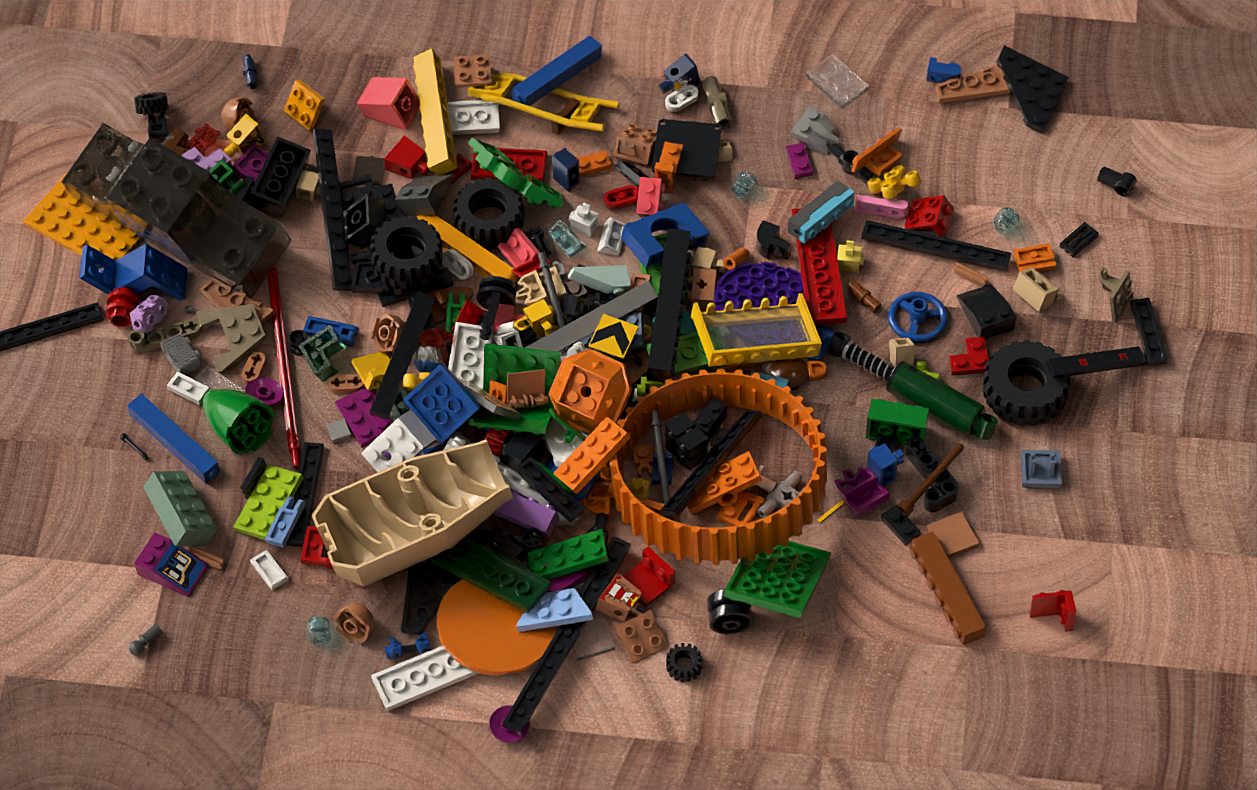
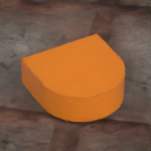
M807 362L809 381L822 380L826 377L827 365L824 362Z

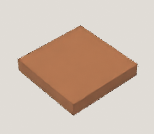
M962 512L926 525L928 533L934 531L948 558L979 546V542Z

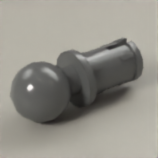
M154 623L143 635H139L140 640H134L130 643L129 652L134 656L141 655L144 652L145 645L150 647L151 643L163 634L162 629Z

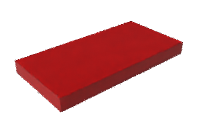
M497 148L516 164L515 168L520 170L522 175L525 177L527 174L532 175L544 183L547 150ZM474 153L471 179L485 180V178H491V180H495L497 177L493 172H487L480 167V163L475 159L477 154Z

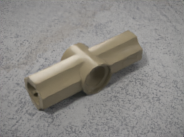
M708 76L702 81L709 112H712L715 123L725 128L732 122L728 111L727 98L720 88L717 77Z

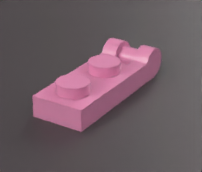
M857 195L855 211L900 220L907 217L908 203L905 200L895 202L867 195Z

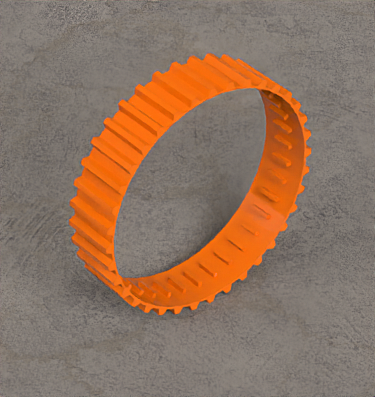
M719 368L716 373H707L705 369L700 370L699 375L693 376L684 373L682 374V379L676 381L670 378L666 379L664 386L660 388L651 387L650 394L646 397L638 396L636 398V406L626 408V418L617 421V425L626 431L631 438L615 453L609 462L612 494L615 497L617 511H622L624 524L632 525V533L635 536L642 535L647 546L655 544L659 547V553L663 555L671 552L676 554V559L680 561L685 557L692 558L694 564H700L702 560L711 561L713 565H719L720 561L729 560L732 564H737L739 559L746 557L753 561L756 560L757 554L765 552L770 555L773 553L774 547L789 545V538L792 535L800 536L802 534V526L804 524L811 525L813 522V512H819L821 509V498H825V484L827 483V450L825 433H821V422L814 419L812 407H804V398L802 396L794 397L791 394L790 387L781 388L777 386L776 380L773 378L766 381L760 379V374L754 373L751 376L743 375L742 370L738 369L734 373H726L723 368ZM711 397L726 403L727 406L761 411L787 424L804 439L813 455L814 470H812V477L802 492L788 505L758 521L738 526L715 528L691 526L669 520L644 506L630 492L627 483H624V461L636 442L651 429V412L658 411L659 419L662 422L679 413L704 408Z

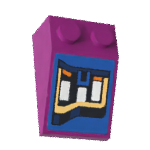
M155 532L134 563L137 575L187 597L190 596L208 568V564L182 546H175L171 539Z

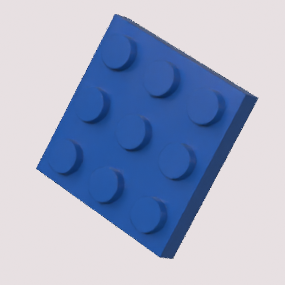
M444 362L435 368L403 399L440 444L445 442L482 407Z

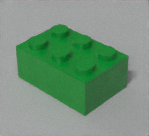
M871 398L867 417L866 438L876 440L877 435L895 437V444L906 446L907 441L911 437H920L924 441L929 408Z

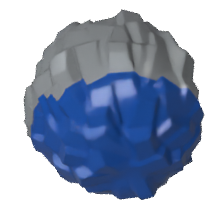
M419 346L413 355V364L420 373H431L443 362L440 349H436V347Z

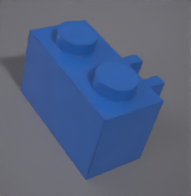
M885 443L875 446L868 452L867 468L877 476L878 483L885 487L896 480L897 465L903 463L902 457H904V454L900 449L892 454Z

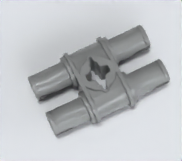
M793 471L785 481L779 482L778 487L767 495L766 502L757 510L758 515L765 518L775 508L780 510L802 492V490L800 492L794 490L795 486L802 480V475L797 471Z

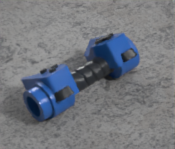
M424 631L419 635L416 644L402 646V643L398 642L396 638L390 637V645L385 647L387 659L400 658L402 654L419 652L424 654L430 651L429 639H427L426 632Z

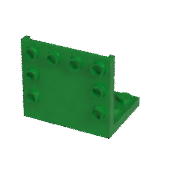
M485 344L484 391L489 393L490 381L507 385V374L545 369V396L548 397V404H545V406L515 409L522 414L519 420L495 414L482 406L469 418V425L477 428L507 429L518 433L525 431L536 435L546 434L553 420L549 409L551 408L556 412L548 394L561 365V352Z

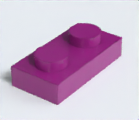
M804 142L787 145L786 153L794 178L812 176L813 171Z

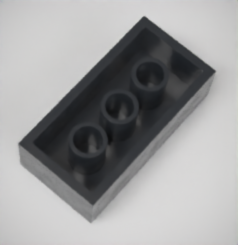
M277 136L250 192L248 205L283 218L295 192L300 174L307 166L311 149Z

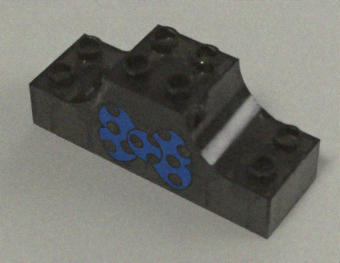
M102 123L61 181L70 195L82 204L119 223L122 227L131 230L142 239L204 275L225 283L251 299L292 241L280 222L242 201L218 182L208 170L151 138L145 144L140 143L105 123Z

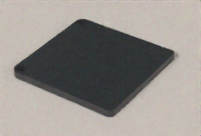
M660 119L658 122L652 172L655 173L656 162L659 163L666 141L683 145V151L675 175L715 178L722 130L721 125Z

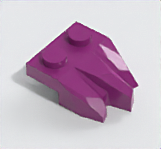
M859 467L857 473H853L849 469L843 470L842 473L845 480H834L846 506L856 516H860L890 499L889 492L878 483L877 476L868 468Z

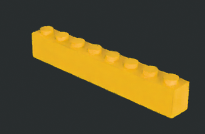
M431 48L413 57V69L416 73L415 83L418 87L417 96L420 100L419 110L422 114L421 124L424 128L423 138L426 142L427 166L436 175H443L456 169L457 161L441 57Z

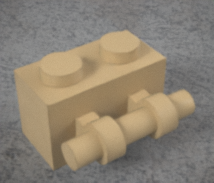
M1032 267L1019 272L1013 290L1037 311L1051 307L1054 298L1060 300L1063 296L1057 286L1051 284L1044 275H1041Z

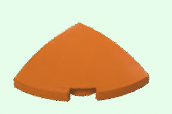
M611 481L596 482L592 491L579 502L583 503L589 511L595 514L604 513L605 515H610L614 499Z

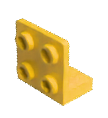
M381 351L352 359V364L367 390L379 388L390 358L386 352Z

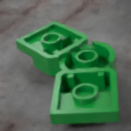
M473 137L470 139L468 144L474 148L472 151L477 154L475 159L480 163L482 169L487 172H493L500 181L526 196L525 199L528 202L540 205L543 199H545L547 205L552 208L556 206L560 209L563 204V194L532 175L527 174L526 177L522 175V172L515 168L516 164L494 145Z

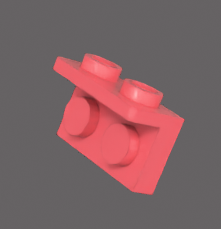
M640 177L636 214L653 215L658 211H663V201H660L661 194L665 193V183H662L663 179Z
M520 228L513 230L507 243H500L498 245L502 254L510 261L514 268L535 259L540 253Z

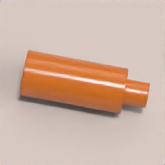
M739 248L726 257L723 261L725 268L731 270L749 258V250Z

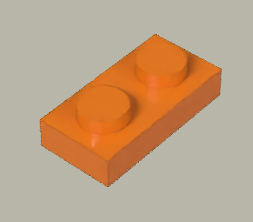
M606 150L577 158L579 159L580 177L611 169V162Z

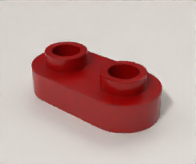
M628 185L610 190L604 194V205L609 209H618L635 204L638 201L639 189L636 186Z

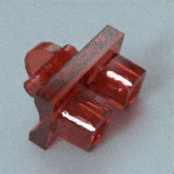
M206 123L202 128L195 130V135L185 146L188 150L195 147L204 156L205 151L217 142L216 139L221 133Z
M428 328L421 332L419 339L424 346L444 347V343H453V332L444 331L443 328Z

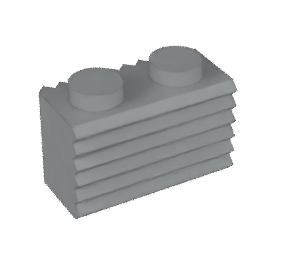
M179 333L160 343L162 352L176 371L187 376L201 368L200 360L202 358L197 350L193 351L188 337L184 338Z

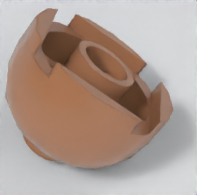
M233 98L225 104L221 118L229 131L245 114L255 121V110H252L251 105L253 103L249 98Z
M382 314L380 318H376L371 328V339L375 341L374 347L382 352H393L405 322L398 316Z
M358 603L345 605L335 614L333 619L334 622L336 621L337 627L335 629L339 635L351 643L354 642L353 640L360 641L358 644L367 640L375 624L370 610Z

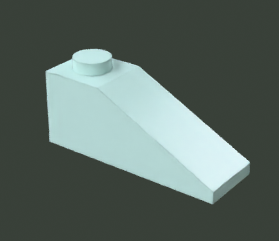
M627 265L573 267L568 274V279L605 294H614L615 296L626 293L631 286Z

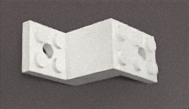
M409 410L398 417L361 454L377 472H380L417 456L438 440L414 412ZM384 451L390 452L391 460L384 456Z

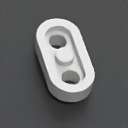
M685 85L669 94L665 99L667 110L678 112L696 102L698 99V89L693 85Z
M450 249L442 253L443 266L445 268L448 267V270L459 279L464 280L473 275L474 269L471 262L456 250Z

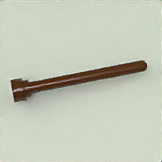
M958 444L909 499L902 500L897 505V509L903 515L908 517L914 511V504L963 451V444Z

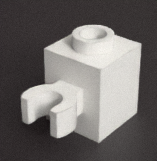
M583 203L582 206L579 205L569 216L571 230L591 237L599 225V213L590 210L591 206Z

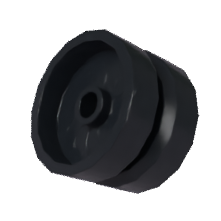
M725 589L715 591L707 598V608L711 630L719 634H735L751 627L753 617L749 603L734 601L724 597Z

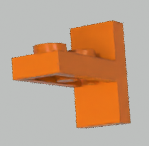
M665 141L659 163L656 162L654 168L655 179H663L662 183H665V191L673 193L674 178L683 151V145Z

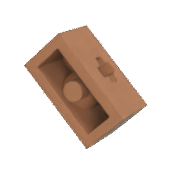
M694 268V273L689 278V286H692V291H688L687 302H691V310L694 303H698L700 310L705 311L707 305L713 303L717 269Z

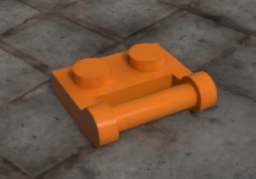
M742 490L736 493L737 501L733 505L728 507L722 506L716 516V520L729 526L750 523L757 514V510L766 500L761 496H755ZM748 504H753L744 520L739 521Z

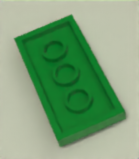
M602 529L527 552L530 571L547 580L609 561L605 534Z

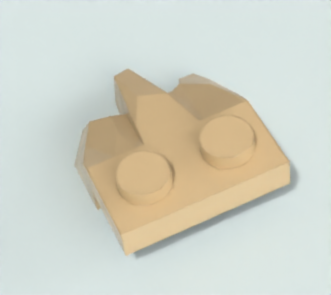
M556 266L550 268L558 300L560 301L564 299L565 293H568ZM534 270L524 275L517 284L523 288L516 292V298L518 300H525V305L530 306L542 299L545 300L547 305H552L543 272L538 274Z

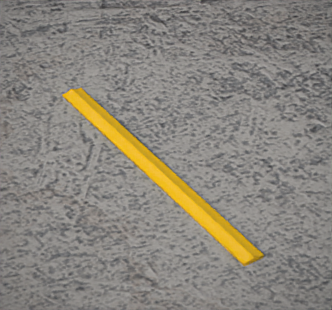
M841 500L817 519L819 523L822 522L845 502Z

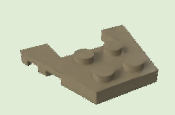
M253 304L196 312L203 329L221 322L231 351L213 358L220 375L226 373L227 368L232 364L238 363L239 358L247 352L250 353L267 338Z

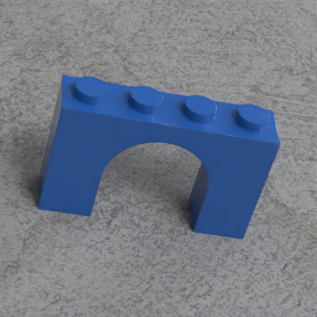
M681 203L669 209L658 211L656 214L648 217L645 216L635 222L627 223L624 225L621 239L643 266L648 268L661 263L664 249L653 237V232L659 230L668 231V228L690 231V239H693L692 250L706 245L710 232L685 203Z

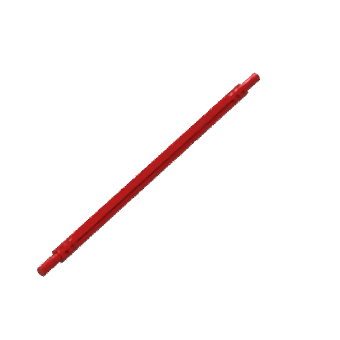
M266 250L268 255H266L267 262L265 265L271 309L275 311L272 321L280 385L283 388L282 401L289 453H291L293 469H299L300 443L277 263L274 261L273 253L269 255L270 250Z

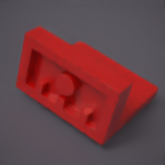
M649 546L642 551V561L623 576L641 591L640 601L645 606H648L675 584V570Z
M1058 590L1054 593L1041 592L1033 595L1029 611L1030 618L1059 615L1060 624H1064L1065 632L1073 631L1077 610L1072 590Z

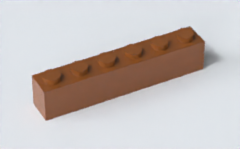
M934 531L912 539L910 554L913 559L917 560L920 573L926 576L927 585L930 591H934L938 606L944 609L945 619L948 623L952 624L956 639H960L961 643L965 645L985 637L986 626Z

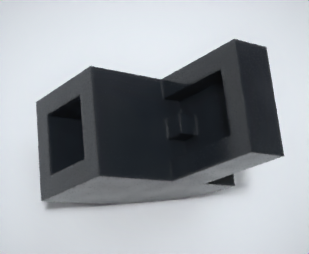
M765 220L761 222L757 230V251L766 259H768L770 254H773L777 258L788 260L791 244L779 239L780 226Z

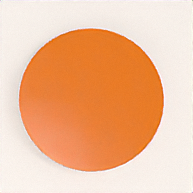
M464 579L448 590L440 603L437 614L439 639L445 650L455 658L454 660L472 671L494 676L520 673L537 663L556 634L557 626L518 632L516 624L524 614V611Z

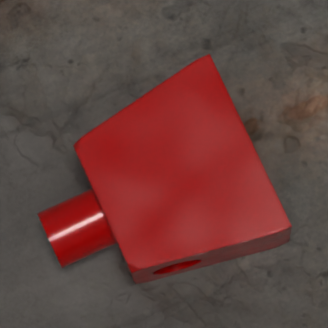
M405 135L384 158L385 170L409 179L413 178L418 171L424 175H427L430 171L426 163L425 151Z

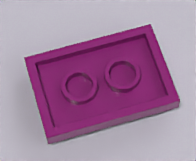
M366 387L335 401L336 408L361 448L371 444L392 424L389 417L387 420H384L369 413L375 395L372 390H367Z

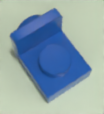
M664 453L668 484L671 485L673 455ZM657 454L653 456L652 484H661Z

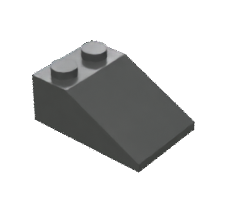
M453 174L420 176L401 187L395 200L403 216L436 214L454 179Z

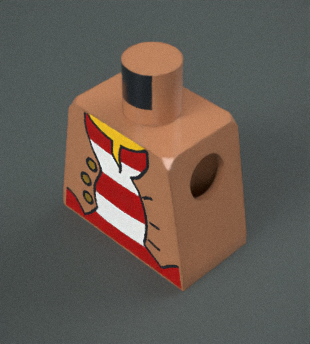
M618 573L599 597L595 608L597 611L621 621H626L631 613L639 616L647 610L646 607L639 604L642 595L641 591Z

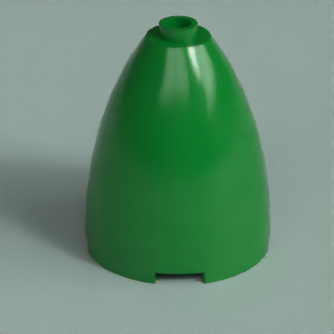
M232 389L210 390L204 395L203 410L211 429L234 453L242 455L251 450L255 452L268 441L273 432L271 426L273 418H275L274 411L268 404L250 394ZM242 421H243L245 424L248 425V427H249V429L251 430V432H250L249 430H247V426L244 425V424L242 423Z

